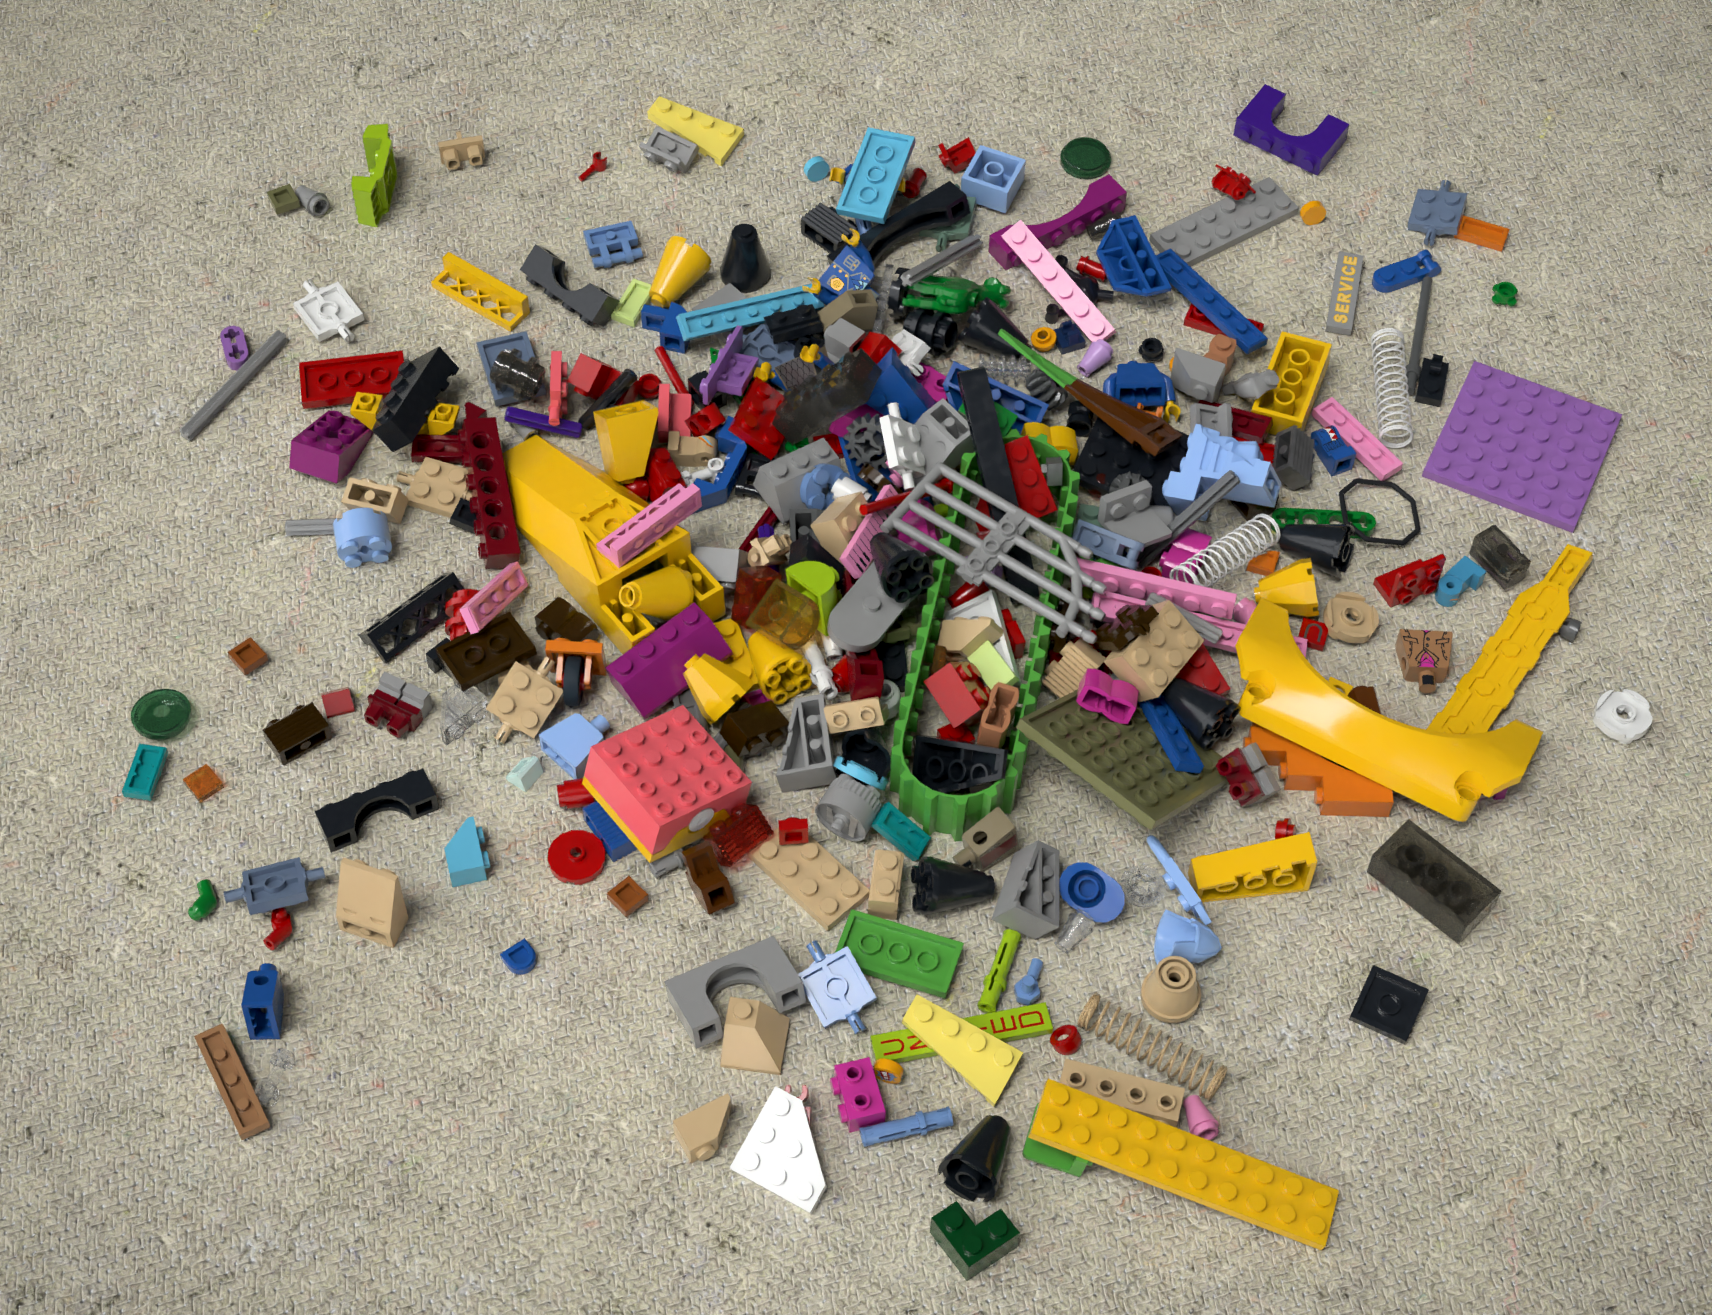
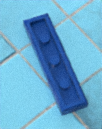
M1160 694L1158 698L1138 702L1175 771L1200 774L1204 765L1176 715L1164 700V696Z

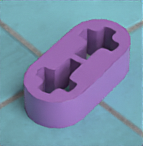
M228 326L221 331L220 338L228 367L237 371L250 356L243 330L238 326ZM235 337L236 343L231 344L230 338ZM239 353L240 359H235L234 354Z

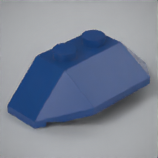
M1136 215L1112 220L1109 229L1096 250V255L1113 290L1146 297L1171 291L1172 287Z
M953 361L943 383V388L949 404L958 412L963 401L957 372L970 370V368ZM988 377L993 401L1018 416L1011 429H1017L1021 435L1024 423H1041L1049 404Z

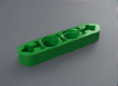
M1278 508L1272 513V518L1278 524L1279 529L1284 528L1286 524H1295L1294 519H1298L1297 524H1304L1303 520L1308 518L1314 520L1316 524H1330L1329 522L1332 520H1338L1344 524L1341 510ZM1347 511L1348 521L1367 537H1371L1376 525L1374 516L1367 512ZM1270 522L1271 529L1276 532L1275 527ZM1356 534L1355 536L1350 535V538L1361 539Z

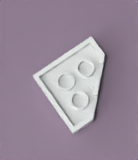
M775 1086L731 1164L730 1169L812 1214L827 1185L820 1166L805 1106L802 1100Z

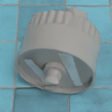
M840 774L838 778L832 781L815 807V813L819 821L835 835L849 841H862L868 834L871 824L882 808L879 800L881 794L875 787L862 785L849 774Z

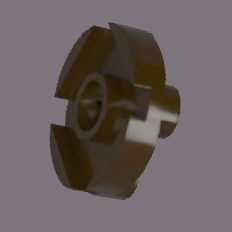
M868 462L863 465L857 474L878 493H880L883 486L889 484L893 486L898 494L904 493Z

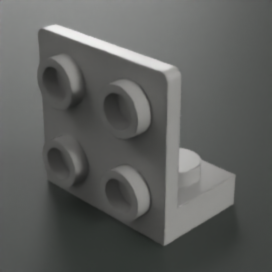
M1147 480L1101 496L1097 521L1105 529L1145 544V547L1172 536V531L1149 507L1152 486ZM1124 547L1125 552L1128 553L1129 547Z

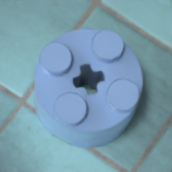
M356 508L342 514L343 518L338 522L337 518L334 520L333 529L337 554L341 560L345 561L347 567L355 568L360 566L362 562L368 561L383 563L389 559L388 554L392 550L388 519L384 512L380 511V515L374 513L373 508Z

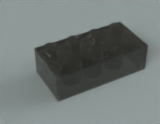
M862 348L853 353L847 352L841 357L839 362L834 365L829 363L816 376L812 374L798 387H790L783 394L784 400L775 411L777 414L772 424L793 446L868 402L882 370Z
M1410 819L1372 855L1367 869V873L1457 944H1460L1495 908L1502 892Z

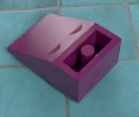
M328 410L291 440L289 468L338 483L350 473L374 432L356 418L345 416L339 411Z

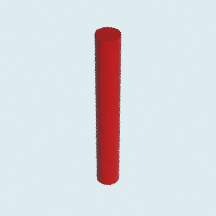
M658 346L655 349V353L678 394H689L665 348Z

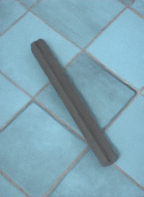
M1229 470L1167 526L1172 531V536L1144 547L1143 552L1140 551L1137 558L1139 562L1138 567H1146L1240 483L1238 475Z

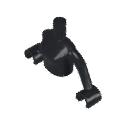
M1058 255L1055 258L1058 264L1094 305L1098 299L1113 301L1114 291L1099 289V284L1095 278L1082 276L1069 269L1066 256ZM1049 304L1046 308L1045 320L1049 324H1055L1059 317L1067 316L1066 312L1063 309H1059L1056 304Z

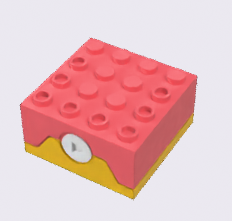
M681 705L591 746L582 784L648 862L651 863L741 819L752 782L686 707Z

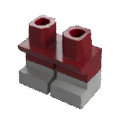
M384 671L379 679L380 685L374 694H369L367 697L369 706L364 713L366 723L374 727H378L383 719L388 720L389 723L386 725L387 731L391 735L400 738L407 730L414 732L432 710L430 692L413 684H406V681Z
M1256 742L1242 749L1236 748L1218 760L1216 764L1219 774L1226 776L1230 784L1229 793L1232 799L1238 800L1241 806L1262 803L1281 790L1270 767L1264 768L1268 764Z

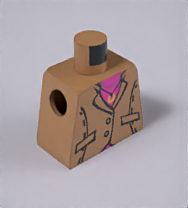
M1400 629L1395 649L1404 680L1407 682H1418L1419 691L1422 693L1434 692L1436 690V683L1444 682L1448 671L1453 633L1449 631Z

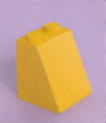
M645 400L593 411L605 473L616 481L621 482V484L633 483L637 477L644 476L658 418V407Z

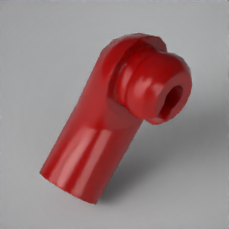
M284 907L271 911L273 931L263 940L265 946L270 950H275L292 933L291 917Z

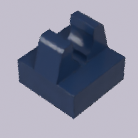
M1071 320L1062 322L1059 328L1054 329L1057 337L1055 344L1061 355L1085 348L1086 341L1075 323L1072 324Z

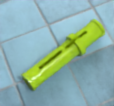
M1006 929L1003 931L991 970L983 980L984 989L977 1006L984 1013L996 1011L1001 992L1006 990V978L1022 938L1021 934L1015 930Z

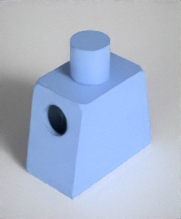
M575 713L539 734L541 750L573 779L582 778L585 773L591 746L605 740L603 733L610 728V724L602 715H598L591 722H588L583 716Z

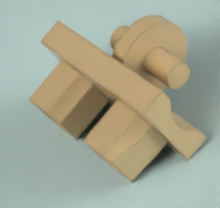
M457 131L456 139L438 142L441 164H445L448 170L457 169L461 161L469 160L472 166L482 165L485 152L482 135L462 138L461 131Z
M783 534L780 537L772 535L771 537L755 538L750 542L753 547L748 552V563L755 569H764L768 565L785 563L788 561L785 554L790 552L791 538L788 534Z

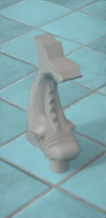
M1266 369V371L1261 373L1249 372L1237 381H1231L1221 388L1224 396L1236 393L1242 398L1256 397L1258 399L1265 392L1277 387L1279 377L1274 370Z

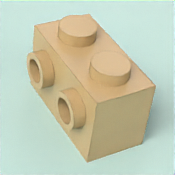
M349 477L341 503L349 510L373 508L374 513L380 515V511L386 514L388 521L401 524L409 499L401 492L402 489L395 485L386 484L385 486L377 484L370 479L362 478V480Z

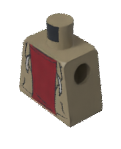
M998 806L962 835L964 849L952 858L955 864L965 867L975 864L980 871L984 872L1020 850L1016 827Z

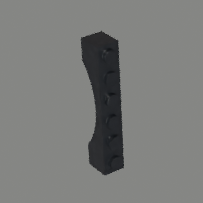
M948 181L886 219L885 224L879 223L861 234L859 240L862 241L869 251L875 265L877 260L890 247L902 239L923 230L951 226L969 215L971 212L967 196L951 181ZM847 243L828 254L829 265L833 263L845 246L848 245L850 247V244Z

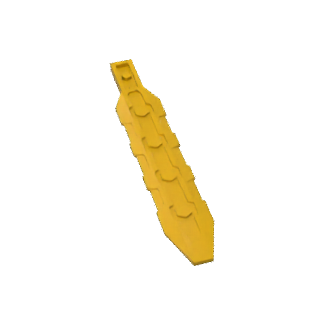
M1567 544L1545 578L1518 595L1507 611L1508 616L1494 636L1489 637L1481 649L1482 653L1470 671L1463 675L1455 687L1456 691L1441 712L1436 714L1426 730L1450 734L1488 732L1502 709H1506L1515 696L1514 692L1527 672L1532 670L1540 659V653L1552 635L1559 631L1569 616L1568 595L1593 560V552Z

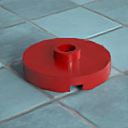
M571 830L560 834L553 840L548 849L549 868L552 874L564 883L570 882L574 883V885H582L593 881L601 874L606 861V853L602 841L593 833L585 830ZM574 853H580V854H581V855L578 856V857H573V856H572V854H574Z

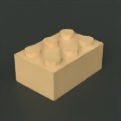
M1170 600L1153 604L1159 615L1148 624L1150 632L1147 635L1134 637L1119 651H1112L1104 660V663L1119 680L1128 682L1138 689V702L1158 698L1204 642L1203 638Z

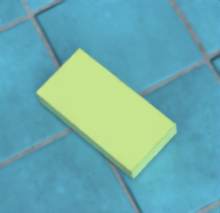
M633 278L611 314V319L635 327L641 317L643 305H649L651 301L649 296L651 284Z
M989 640L967 658L970 663L977 667L981 678L990 690L998 682L1013 686L1019 681V678Z

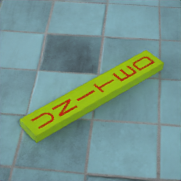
M1046 1002L961 1018L1003 1042L1053 1033V1026ZM909 1029L870 1036L875 1061L885 1058L902 1063L938 1056L933 1049L927 1047Z

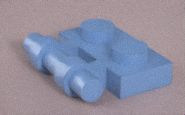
M632 221L583 231L589 255L600 254L599 257L592 258L594 268L601 266L608 268L612 267V264L624 261L625 263L634 262V259L643 257L641 248L631 249L632 246L638 245V237ZM622 249V252L609 254V251Z

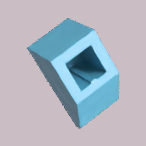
M474 816L466 819L444 848L452 887L487 880L485 869L490 868L487 851L481 852L480 844L485 843L482 826L476 827Z

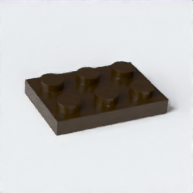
M510 611L491 620L478 633L470 634V632H467L435 648L437 656L462 692L511 668L515 661L521 663L537 655L536 647Z

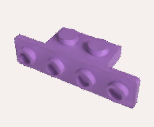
M737 325L733 333L728 335L725 347L719 350L716 362L712 363L709 368L708 376L701 381L700 394H703V404L705 405L710 404L716 391L742 396L754 375L756 367L759 366L758 357L739 354L743 346L742 326Z

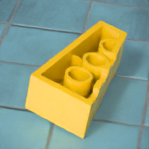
M1310 832L1192 858L1188 877L1190 885L1202 902L1309 891L1317 859Z

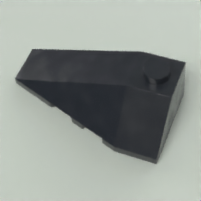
M916 735L912 774L925 786L941 793H949L1005 779L1008 750L959 739Z

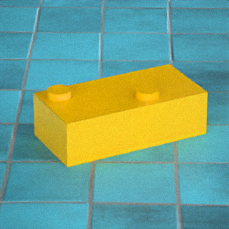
M1281 332L1267 368L1276 372L1279 377V383L1275 389H1271L1258 399H1255L1251 409L1253 413L1272 417L1273 426L1269 434L1276 435L1278 432L1293 425L1301 428V431L1305 430L1329 366L1332 344Z

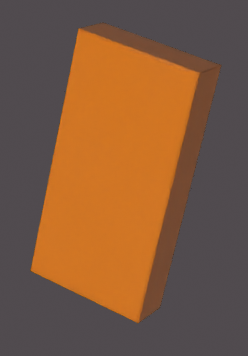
M1463 215L1458 235H1454V238L1502 252L1509 229Z

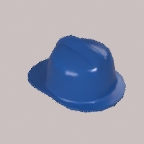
M1077 862L1068 866L1062 872L1059 879V891L1062 898L1068 905L1085 917L1095 922L1106 923L1114 920L1122 912L1125 905V894L1121 885L1108 874L1087 862Z

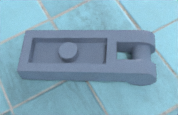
M1081 519L1078 520L1072 539L1081 543L1082 546L1088 547L1094 555L1133 570L1137 569L1139 563L1137 561L1140 551L1143 552L1145 544ZM1125 546L1129 547L1126 557L1122 556Z

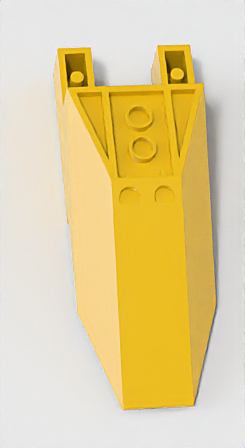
M534 435L502 453L516 527L557 573L558 581L622 654L655 631V628L642 613L630 610L621 604L619 591L622 587V579L656 559L664 567H680L683 571L686 570L691 573L694 590L693 602L712 622L726 614L724 588L692 554L690 532L680 525H676L618 568L597 550L596 544L649 506V503L602 470L538 435Z

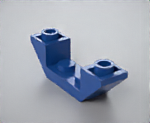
M728 416L724 425L720 424L715 435V439L718 440V451L727 453L723 472L717 474L714 484L698 478L693 483L700 488L702 507L694 513L726 503L740 476L747 456V446L745 441L728 430L734 419L733 417Z

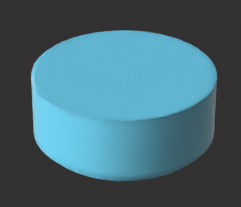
M820 156L811 158L804 166V173L812 182L822 180L829 172L828 163Z

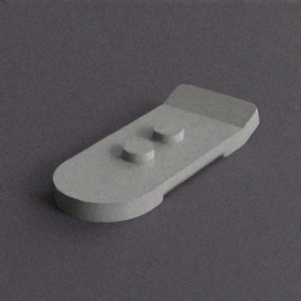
M873 561L831 611L827 624L828 634L831 640L844 650L857 653L869 651L880 643L888 629L917 596L909 598L904 603H898L895 599L890 598L881 587Z

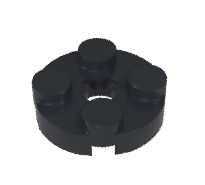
M899 267L895 274H899L898 280H892L888 297V309L893 310V313L889 314L891 318L903 319L907 313L914 309L913 306L902 305L903 298H907L908 294L913 293V289L902 285L903 281L900 278L903 273L910 270L908 268Z

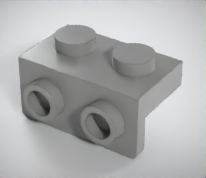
M658 126L655 127L646 144L641 142L639 148L644 153L643 157L653 163H656L658 160L664 163V167L675 173L677 170L686 173L700 149L697 144Z
M1194 403L1190 406L1191 433H1193L1195 425L1200 424L1203 427L1220 432V436L1232 437L1233 415L1230 403H1224L1219 407Z

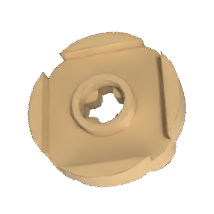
M1354 592L1338 593L1329 600L1323 611V620L1328 628V635L1333 639H1340L1348 643H1366L1379 624L1376 608L1373 605L1370 608L1364 602L1366 598ZM1347 614H1351V617L1356 619V621L1349 620L1346 617Z

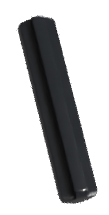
M625 369L578 419L583 429L590 430L595 425L593 411L613 406L634 384L638 377L633 370Z

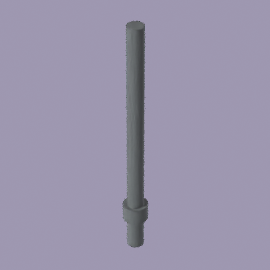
M1429 276L1424 277L1422 280L1409 364L1406 365L1409 395L1415 393L1416 381L1420 378L1421 373L1419 363L1433 279Z

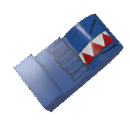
M1331 425L1311 433V439H1314L1313 448L1331 477L1352 470L1356 452L1352 446L1347 447L1335 426ZM1338 462H1343L1341 466H1337Z

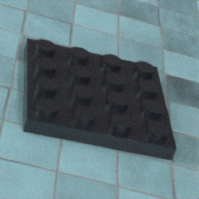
M1098 417L1073 471L1080 474L1079 486L1101 496L1109 494L1111 483L1119 474L1122 475L1129 471L1134 474H1141L1152 486L1153 492L1149 505L1170 506L1162 494L1163 483L1166 479L1168 480L1170 471L1180 472L1181 460L1183 457H1186L1188 451L1187 441L1189 435L1178 431L1182 434L1179 441L1157 456L1145 452L1140 444L1137 447L1131 444Z

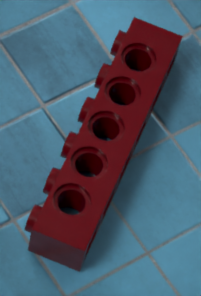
M496 417L464 419L462 429L458 430L459 446L463 445L464 447L462 466L468 470V474H466L467 491L471 490L472 492L470 511L475 513L477 520H474L475 536L480 537L478 556L479 559L484 560L485 569L505 568L510 563L519 562L521 552Z

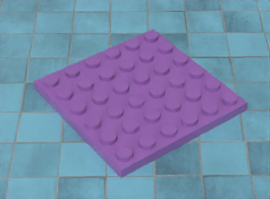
M1474 361L1423 470L1422 477L1573 533L1622 414Z

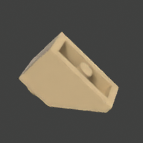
M728 1093L673 1120L674 1135L690 1163L697 1160H707L719 1149L731 1113V1098Z

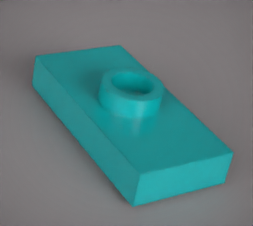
M139 743L122 789L124 797L152 801L168 756L166 747Z
M890 802L882 806L871 824L872 828L912 861L920 858L931 839L927 833Z

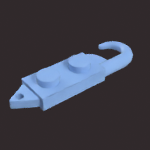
M1148 836L1146 841L1166 872L1162 877L1171 891L1176 888L1180 896L1177 899L1184 911L1188 912L1191 910L1196 919L1200 918L1204 925L1210 924L1212 921L1208 917L1201 899L1172 857H1170L1155 836Z

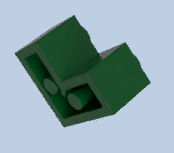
M957 1201L931 1217V1235L966 1281L1018 1247L1020 1232L1001 1208L977 1225L973 1223Z

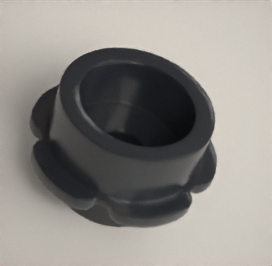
M1147 338L1139 346L1138 351L1144 360L1157 361L1162 358L1164 348L1160 340Z

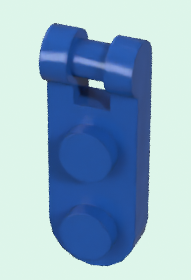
M1425 249L1416 256L1377 269L1373 274L1372 285L1379 292L1389 293L1421 282L1426 276L1435 277L1441 272L1442 268L1437 262H1433L1431 253Z

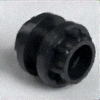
M914 309V311L907 315L903 325V329L925 342L931 348L928 353L935 356L951 350L958 333L957 323L953 321L949 313L940 311L934 313L932 309Z

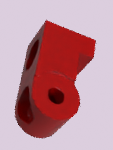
M714 402L684 422L693 436L699 437L712 432L725 422L726 419Z

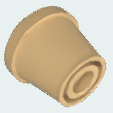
M1179 956L1166 957L1158 963L1155 969L1147 974L1143 980L1140 994L1146 1011L1154 1018L1167 1023L1185 1021L1197 1011L1201 1000V989L1196 979L1195 968L1187 959Z

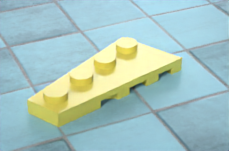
M660 96L647 111L649 120L666 131L674 132L680 137L697 144L700 148L698 152L704 156H711L719 166L724 164L744 136V128Z
M916 994L902 1019L903 1025L927 1047L933 1049L941 1056L943 1061L965 1078V1081L974 1090L977 1089L986 1098L988 1103L993 1107L995 1106L1023 1052Z

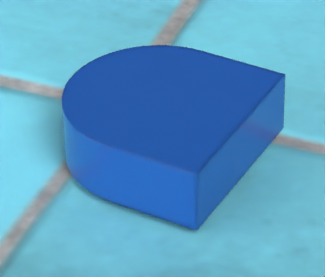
M525 938L500 953L501 960L514 974H527L536 965L535 951Z

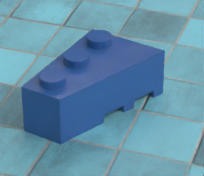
M893 347L863 379L860 385L861 401L884 416L890 415L887 405L897 402L899 403L901 417L904 421L915 424L924 412L936 404L923 385L918 383L913 377L909 367L901 362Z

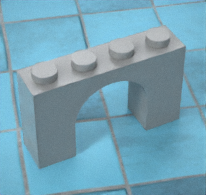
M774 936L664 981L668 1000L696 1049L723 1038L720 1017L711 1001L720 990L729 985L750 983L759 986L767 993L778 1013L806 1002L803 982Z

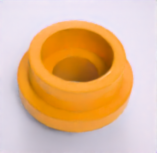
M1049 327L1038 328L1031 335L1033 347L1041 352L1051 350L1057 340L1055 331Z

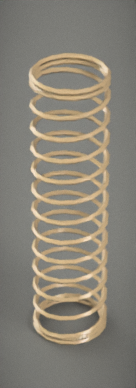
M1094 993L1089 998L1079 1016L1078 1027H1085L1086 1031H1090L1096 1026L1095 1036L1100 1037L1106 1032V1043L1112 1042L1117 1037L1116 1048L1120 1049L1127 1043V1055L1132 1054L1138 1048L1136 1054L1138 1061L1144 1059L1148 1054V1067L1158 1061L1157 1072L1160 1073L1169 1066L1167 1073L1169 1079L1173 1078L1180 1071L1178 1076L1179 1085L1185 1083L1190 1077L1188 1084L1190 1091L1194 1090L1201 1083L1199 1096H1204L1207 1101L1213 1098L1226 1075L1227 1066H1220L1208 1088L1202 1093L1205 1080L1214 1063V1059L1211 1060L1201 1078L1191 1088L1194 1075L1204 1056L1203 1053L1183 1081H1181L1182 1073L1194 1050L1193 1047L1189 1050L1178 1069L1170 1076L1173 1063L1183 1045V1041L1179 1043L1170 1060L1160 1070L1163 1056L1173 1037H1169L1159 1055L1149 1064L1151 1054L1162 1034V1030H1159L1151 1046L1139 1058L1141 1047L1152 1024L1148 1025L1140 1041L1129 1052L1131 1040L1142 1019H1138L1130 1035L1118 1046L1121 1033L1131 1016V1012L1127 1014L1116 1034L1108 1040L1110 1029L1121 1010V1006L1116 1009L1106 1028L1098 1034L1099 1025L1111 1001L1109 1000L1106 1003L1099 1018L1088 1029V1022L1096 1011L1101 996L1098 993Z

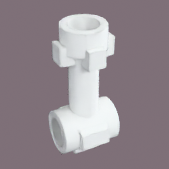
M712 458L709 460L708 468L691 474L687 470L680 473L687 487L694 483L696 478L701 480L709 479L714 483L719 472L722 473L725 466L720 458Z

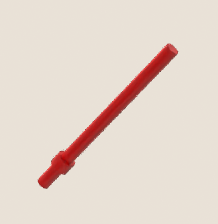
M944 478L940 483L934 484L949 494L953 493L954 482L948 478ZM911 491L863 504L859 507V511L862 515H868L899 506ZM925 492L920 499L930 497L931 495Z

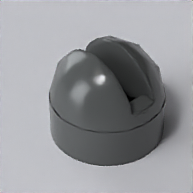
M1567 618L1559 629L1561 636L1574 642L1582 622L1573 618Z

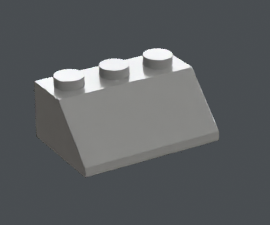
M824 438L759 467L753 486L783 525L790 522L789 509H808L800 498L801 482L807 472L811 473L816 468L814 466L822 463L841 468L839 457ZM828 485L826 488H822V493L826 496L829 491Z

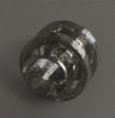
M516 348L512 351L507 349L501 351L490 372L489 378L491 383L495 384L496 390L502 393L507 388L513 389V398L522 401L524 398L528 400L533 399L540 390L546 374L545 368L539 365L540 360L531 357L526 362L521 359L522 351Z

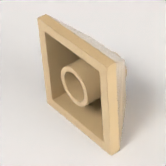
M730 997L724 1026L720 1067L781 1075L790 1018L782 1013H778V1011L761 1001Z

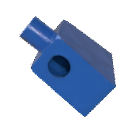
M270 963L260 965L259 971L247 973L241 1006L250 1040L281 1038L284 992L277 967ZM261 1008H267L266 1013H263Z

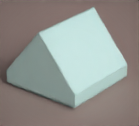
M536 756L522 758L509 772L506 779L524 792H527L544 772L539 759Z

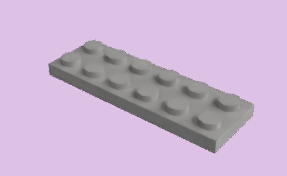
M1268 177L1251 185L1256 191L1255 194L1248 191L1245 197L1240 200H1235L1228 196L1150 234L1149 241L1160 253L1171 248L1191 267L1297 215L1299 207Z

